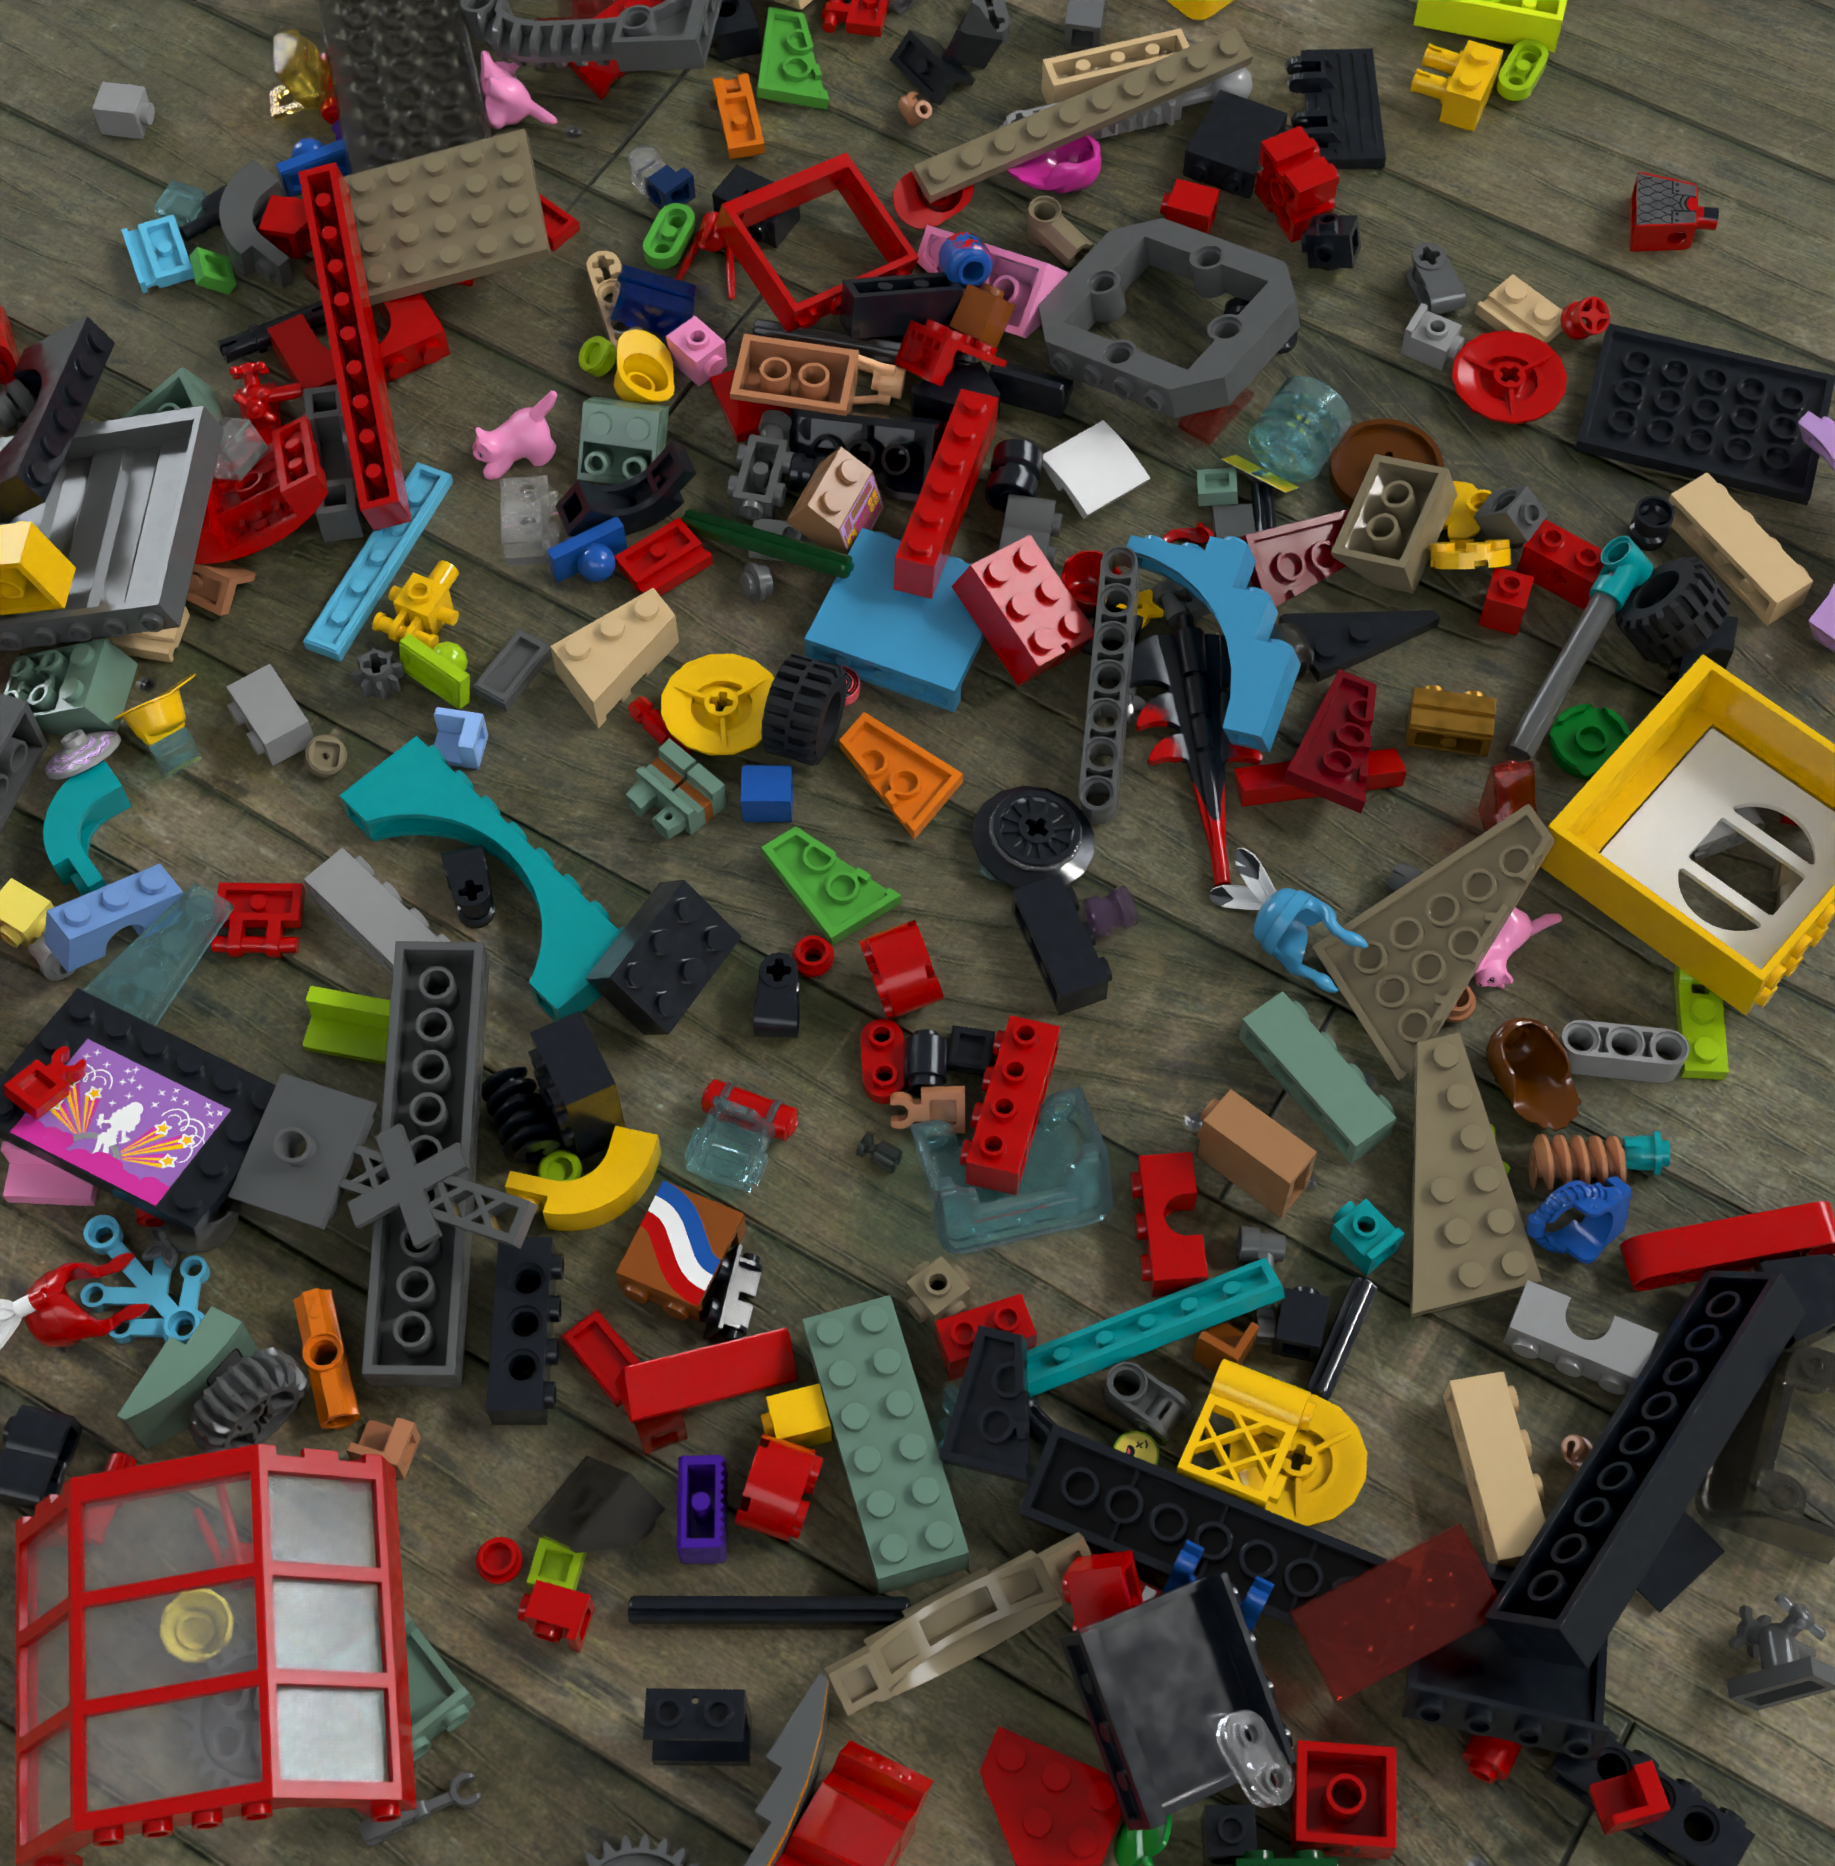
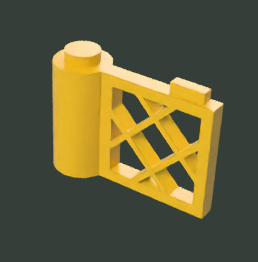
M1223 1359L1216 1373L1208 1398L1177 1466L1176 1474L1263 1509L1266 1508L1268 1501L1277 1504L1287 1481V1477L1279 1473L1299 1428L1309 1429L1317 1404L1309 1401L1311 1392ZM1214 1412L1231 1419L1237 1430L1216 1436L1209 1422L1212 1413ZM1265 1432L1282 1439L1279 1448L1260 1453L1252 1436ZM1203 1434H1205L1207 1439L1201 1441ZM1243 1440L1251 1457L1231 1463L1222 1446ZM1213 1449L1221 1466L1206 1470L1191 1464V1461L1195 1454ZM1273 1461L1271 1468L1269 1469L1266 1463ZM1257 1466L1265 1481L1262 1490L1259 1491L1242 1484L1236 1473Z

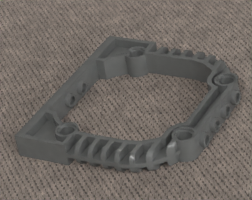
M459 0L461 12L465 16L472 36L478 40H484L487 47L495 51L497 56L505 61L508 59L514 60L516 65L525 67L527 63H534L536 68H545L547 63L554 62L556 67L561 68L566 67L568 62H575L578 67H585L589 61H596L599 66H607L610 60H617L620 71L705 68L722 0H666L652 8L646 5L631 6L625 9L619 17L537 21L520 19L514 16L508 0Z

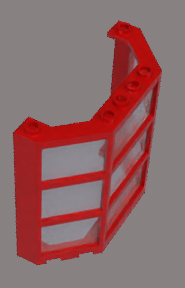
M249 1445L73 1477L63 1483V1494L59 1497L56 1494H50L35 1506V1516L32 1518L31 1516H22L15 1521L16 1866H83V1857L74 1853L92 1842L93 1846L109 1847L124 1843V1836L142 1833L144 1838L167 1837L174 1834V1827L191 1824L193 1829H213L222 1826L223 1819L241 1816V1819L245 1821L264 1820L273 1816L272 1810L288 1807L354 1808L365 1816L371 1817L372 1822L395 1821L401 1818V1812L417 1809L396 1471L382 1455L364 1454L361 1456V1459L342 1461L338 1460V1451L303 1448L300 1450V1457L276 1455V1445Z

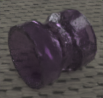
M1124 885L1111 889L1107 896L1100 897L1094 895L1083 899L1084 914L1096 939L1110 935L1114 928L1121 927L1126 929L1138 924V915L1134 901Z

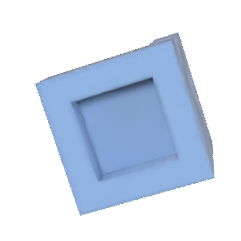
M437 707L434 719L438 733L434 745L445 756L447 765L479 770L489 736L484 715Z

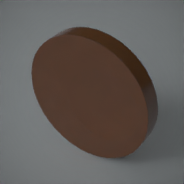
M1372 419L1352 426L1338 438L1331 453L1329 479L1337 496L1351 508L1375 454L1444 467V463L1436 443L1418 427L1400 420Z

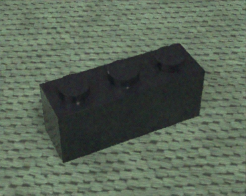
M944 272L843 280L840 323L851 339L859 341H870L874 337L885 336L904 338L911 320L925 325L927 319L949 327V329L958 331L950 327V323L963 296L964 289L959 282L950 281Z
M1060 874L1012 890L1011 911L1058 1014L1062 1015L1107 999L1108 982L1112 981L1111 969L1105 957L1098 958L1093 947L1096 945L1093 930L1087 921L1082 923L1077 913L1079 911V902L1073 888H1066Z

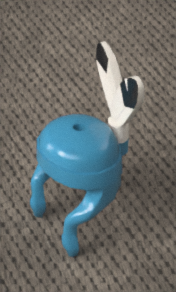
M1238 848L1235 854L1236 867L1247 886L1221 885L1209 892V898L1222 907L1259 910L1254 922L1253 934L1256 941L1261 944L1260 947L1270 956H1274L1290 974L1313 981L1321 990L1336 993L1339 989L1328 975L1302 964L1308 940L1307 927L1323 921L1330 933L1351 947L1367 948L1366 940L1361 935L1342 928L1336 921L1335 911L1312 894L1292 888H1282L1276 891L1267 872L1255 854L1245 848Z

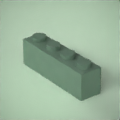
M1282 991L1242 1019L1239 1039L1345 1159L1352 1164L1391 1136L1397 1118L1394 1109L1385 1097L1376 1095L1366 1084L1363 1073L1355 1064H1348L1338 1053L1333 1039L1325 1032L1320 1033L1309 1021V1015L1305 1008L1298 1001L1294 1000L1292 1002Z

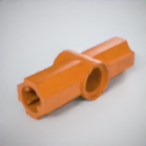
M319 1288L302 1292L293 1301L303 1344L302 1357L308 1367L320 1427L323 1430H338L352 1426L354 1422L361 1419L350 1371L351 1360L345 1348L334 1293L331 1289L323 1290ZM328 1352L337 1353L331 1363L317 1365L319 1358L323 1354Z

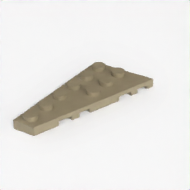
M1460 1032L1417 1042L1414 1069L1415 1124L1413 1126L1414 1164L1411 1222L1413 1237L1410 1278H1412L1410 1318L1521 1291L1528 1280L1539 1285L1542 1283Z

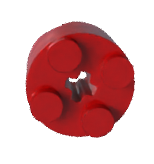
M915 919L867 936L859 941L887 1019L895 1016L899 1017L944 1000L938 978L935 977L930 956Z
M762 1434L734 1525L784 1541H788L789 1536L798 1539L810 1502L801 1500L803 1492L812 1495L824 1458L816 1456V1450Z

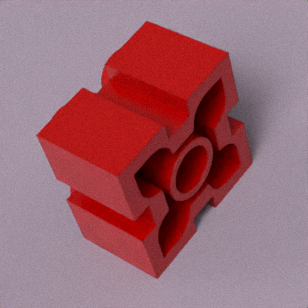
M1301 126L1261 141L1259 163L1263 170L1257 172L1255 194L1269 213L1275 212L1277 224L1289 241L1294 243L1301 240L1302 232L1308 229L1313 215L1333 213L1339 175L1333 164L1328 163L1324 156L1320 157L1317 142L1313 138H1309Z

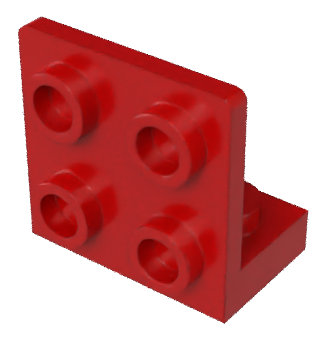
M927 319L925 325L911 320L894 364L929 382L942 386L946 376L952 370L953 358L957 350L1004 368L1007 361L995 356L998 348Z

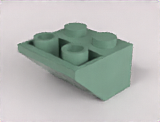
M596 396L583 401L577 480L615 485L628 481L642 473L666 446L669 406Z

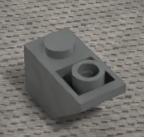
M1108 0L1068 1L1064 50L1083 51L1101 46L1107 22Z

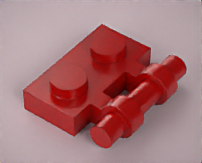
M829 0L824 4L821 13L823 31L833 33L836 25L842 21L846 22V33L881 37L891 0H851V4L843 3L845 0Z
M219 882L213 920L217 927L229 928L228 936L212 937V952L228 953L229 957H244L245 953H266L268 958H281L283 954H298L300 947L299 937H283L284 928L301 929L306 894L303 883ZM246 928H267L266 936H245Z

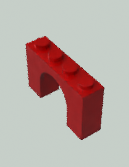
M422 293L377 304V308L390 327L387 336L379 344L386 383L402 378L414 370L435 363L441 358L450 355L445 330ZM303 314L267 328L274 352L292 383L300 382L304 389L337 384L331 350L319 342ZM303 392L301 398L303 399V401H304V403H305V400H304V392Z

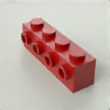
M1010 1015L1005 1031H997L992 1055L997 1056L994 1067H986L982 1082V1091L987 1092L984 1103L976 1102L972 1114L971 1128L976 1129L973 1140L965 1139L961 1150L959 1165L966 1166V1184L1017 1196L1058 1055L1060 1026Z

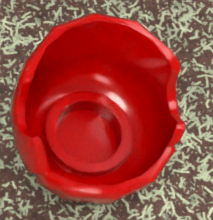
M1097 550L1080 551L1070 556L1064 563L1060 578L1083 614H1095L1097 606L1100 567L1104 553ZM1120 568L1113 569L1112 573L1121 575Z

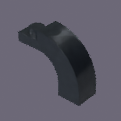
M671 441L654 461L636 477L615 485H596L577 480L555 506L568 536L574 537L613 517L619 518L624 526L625 536L645 530L675 512L684 503L680 491L696 475V471L684 445Z

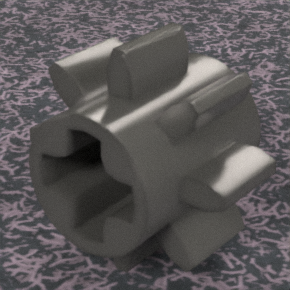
M372 648L363 657L356 658L360 670L353 671L352 677L355 685L361 687L365 698L372 695L385 700V697L391 695L394 691L401 690L397 678L404 677L405 673L402 663H396L393 651L390 650L385 653Z

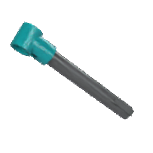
M1618 536L1603 548L1600 559L1604 566L1589 591L1591 599L1528 710L1525 711L1506 744L1504 750L1509 755L1523 761H1529L1533 758L1554 721L1553 718L1614 611L1621 610L1631 591L1644 584L1651 576L1653 564L1628 536Z

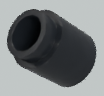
M917 1030L912 1036L904 1040L903 1081H906L907 1091L911 1095L921 1097L922 1086H943L947 1082V1040L939 1036L938 1032L934 1030Z

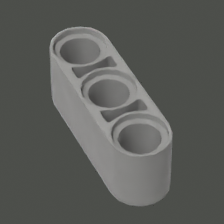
M1574 1020L1564 1027L1559 1038V1042L1568 1054L1571 1073L1580 1075L1668 1083L1677 1077L1689 1053L1688 1041L1678 1031L1663 1028ZM1569 1043L1580 1044L1586 1051L1575 1050ZM1613 1048H1622L1629 1055H1620ZM1657 1052L1666 1053L1669 1056H1671L1673 1060H1665L1661 1058L1657 1054Z

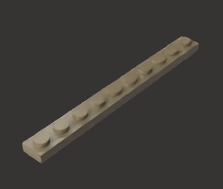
M1236 27L915 164L913 165L912 174L928 202H934L1251 64L1253 55Z

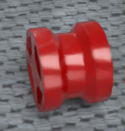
M1595 296L1570 303L1561 313V327L1564 333L1574 340H1582L1589 336L1600 334L1609 325V309L1602 299Z

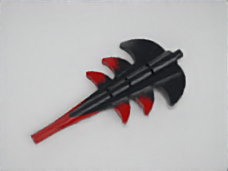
M1183 614L1177 618L1179 629L1174 634L1154 635L1144 639L1134 647L1130 688L1156 686L1164 688L1168 692L1158 695L1145 705L1137 719L1135 729L1142 731L1152 727H1169L1178 730L1179 734L1162 739L1154 747L1147 763L1151 766L1167 762L1187 763L1210 850L1214 885L1218 887L1221 885H1231L1226 851L1225 763L1245 762L1259 765L1263 755L1258 750L1231 744L1222 728L1230 700V693L1224 692V688L1230 687L1231 664L1225 636L1221 634H1204L1202 629L1194 626V619L1191 614Z

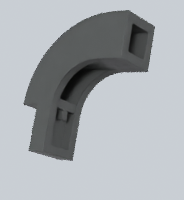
M253 159L233 176L222 194L219 216L226 249L233 264L245 277L256 269L266 281L272 280L284 289L294 281L290 258L258 232L271 195L283 196L280 180Z

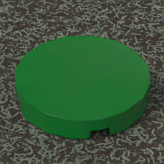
M1579 704L1567 708L1556 717L1548 737L1549 752L1555 763L1567 774L1582 780H1590L1632 733L1626 721L1616 712L1606 707H1602L1601 710L1599 708H1592V704Z

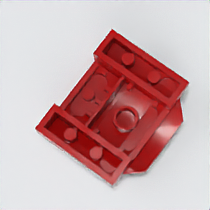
M307 415L273 431V442L259 452L235 464L215 470L194 564L225 562L261 551L294 532L322 504L328 494L325 471L319 463L317 445L313 440L311 423Z

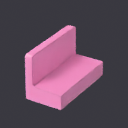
M7 1141L2 1142L1 1152L9 1162L3 1197L8 1203L95 1206L98 1187Z

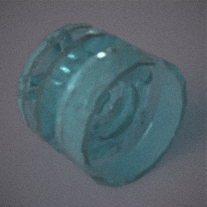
M1290 377L1280 385L1269 401L1268 407L1260 414L1258 420L1249 430L1248 443L1258 461L1273 474L1295 482L1312 481L1320 474L1324 464L1330 459L1332 451L1340 444L1350 429L1351 413L1342 397L1327 384L1311 377Z

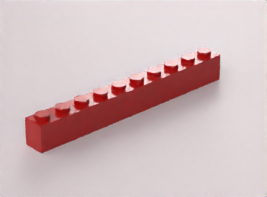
M335 162L299 171L360 511L374 531L411 522L412 518L349 186Z

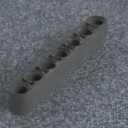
M1122 545L1108 549L1101 560L1081 761L1079 800L1083 814L1091 823L1106 824L1114 819L1119 809L1140 587L1137 556L1132 549ZM1119 566H1125L1130 569L1123 575L1112 573L1113 569ZM1120 603L1127 606L1118 613L1108 611V608L1113 604ZM1111 641H1119L1123 644L1120 649L1115 651H1109L1104 648ZM1107 679H1116L1120 682L1113 689H1104L1100 686ZM1103 717H1111L1116 720L1108 728L1096 725ZM1102 755L1110 756L1113 759L1110 764L1104 767L1092 764L1095 758ZM1096 794H1103L1109 797V800L1101 806H1094L1088 803L1091 797Z

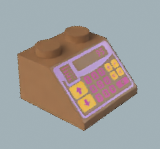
M843 447L838 448L819 463L786 522L819 547L848 555L861 528L872 531L885 508L873 471Z

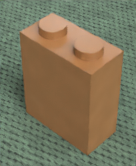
M1230 1089L1221 1100L1214 1098L1200 1116L1203 1125L1197 1134V1138L1200 1139L1197 1157L1282 1219L1308 1188L1317 1151Z

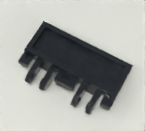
M1373 48L1301 50L1300 56L1296 55L1289 58L1285 63V69L1288 75H1291L1287 80V87H1289L1290 92L1305 94L1306 111L1294 112L1291 118L1293 128L1301 126L1309 138H1313L1317 142L1320 157L1324 156L1327 162L1333 164L1336 169L1384 168L1386 153Z

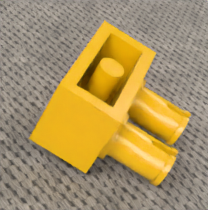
M1468 40L1465 49L1457 53L1429 43L1423 57L1422 67H1428L1451 75L1445 78L1418 68L1413 77L1410 92L1439 99L1440 104H1442L1440 122L1474 132L1497 82L1503 50Z

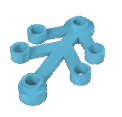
M98 1215L90 1219L85 1225L83 1231L84 1239L95 1253L108 1254L111 1259L120 1254L131 1253L122 1243L124 1237L123 1230L113 1217ZM167 1225L161 1226L160 1229L165 1231ZM106 1233L113 1234V1237L108 1242L99 1243L102 1235ZM191 1255L182 1261L180 1273L184 1278L179 1306L168 1295L172 1270L165 1265L162 1256L154 1259L152 1276L136 1258L123 1270V1273L136 1287H105L102 1283L92 1282L82 1289L81 1301L90 1312L100 1313L109 1306H129L131 1304L146 1303L150 1307H154L162 1316V1318L125 1321L124 1323L130 1324L129 1329L125 1333L116 1334V1328L109 1333L115 1342L126 1344L135 1337L164 1338L165 1342H167L169 1337H172L186 1345L204 1318L203 1313L198 1310L201 1285L208 1280L210 1268L205 1259L198 1255ZM195 1265L202 1266V1270L198 1275H188L191 1267ZM96 1292L103 1293L100 1301L96 1303L89 1302L92 1294ZM193 1325V1330L185 1336L179 1335L181 1327Z

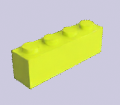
M1418 0L1413 25L1513 45L1519 41L1531 39L1541 42L1549 52L1555 53L1567 0Z

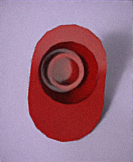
M910 171L896 183L893 191V206L897 216L906 225L915 229L925 230L927 225L936 227L960 212L970 202L974 193V184L929 203L912 171Z

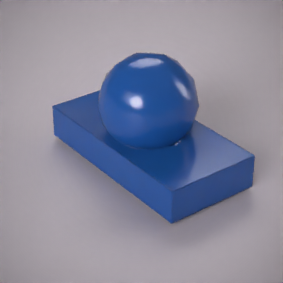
M302 138L292 149L291 158L276 164L286 196L292 197L302 193L299 171L335 162L343 177L355 173L350 148L345 138L325 146L319 140L313 138Z
M613 517L547 550L551 573L556 581L560 582L577 573H580L587 581L596 583L605 581L612 576L616 565L614 555L627 549L624 526L618 517Z

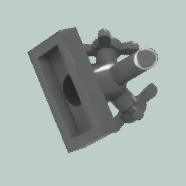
M1783 1594L1778 1595L1774 1599L1779 1606L1789 1613L1781 1623H1771V1617L1768 1615H1761L1755 1620L1753 1619L1752 1608L1743 1605L1739 1609L1742 1620L1737 1626L1736 1636L1728 1641L1730 1648L1738 1650L1745 1644L1747 1645V1653L1751 1658L1758 1659L1760 1657L1761 1670L1727 1680L1729 1699L1756 1711L1835 1690V1668L1815 1659V1648L1796 1640V1636L1806 1629L1822 1641L1826 1636V1631L1815 1623L1814 1616L1804 1604H1793Z

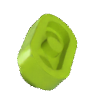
M1526 39L1514 45L1499 72L1496 84L1497 91L1503 98L1511 101H1521L1531 95L1546 68L1549 52L1544 44L1536 40Z

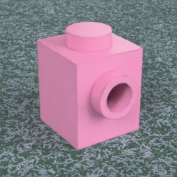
M696 316L666 336L667 347L671 353L673 364L698 387L708 381L709 377L721 374L724 368L728 366L725 341Z

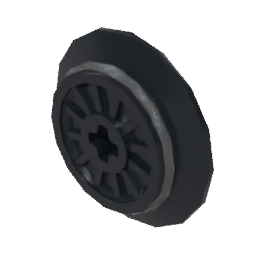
M1020 786L1000 791L983 803L973 821L972 844L980 863L998 881L1015 889L1060 874L1065 887H1068L1084 875L1094 856V832L1082 810L1069 798L1048 788Z

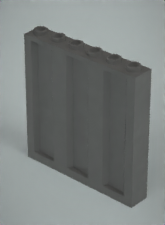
M204 405L78 426L46 502L0 524L31 521L76 567L65 609L0 615V651H18L22 648L54 646L55 644L74 641L86 642L96 638L122 637L126 634L148 631L159 632L163 629L181 626L224 431ZM14 436L0 438V451Z

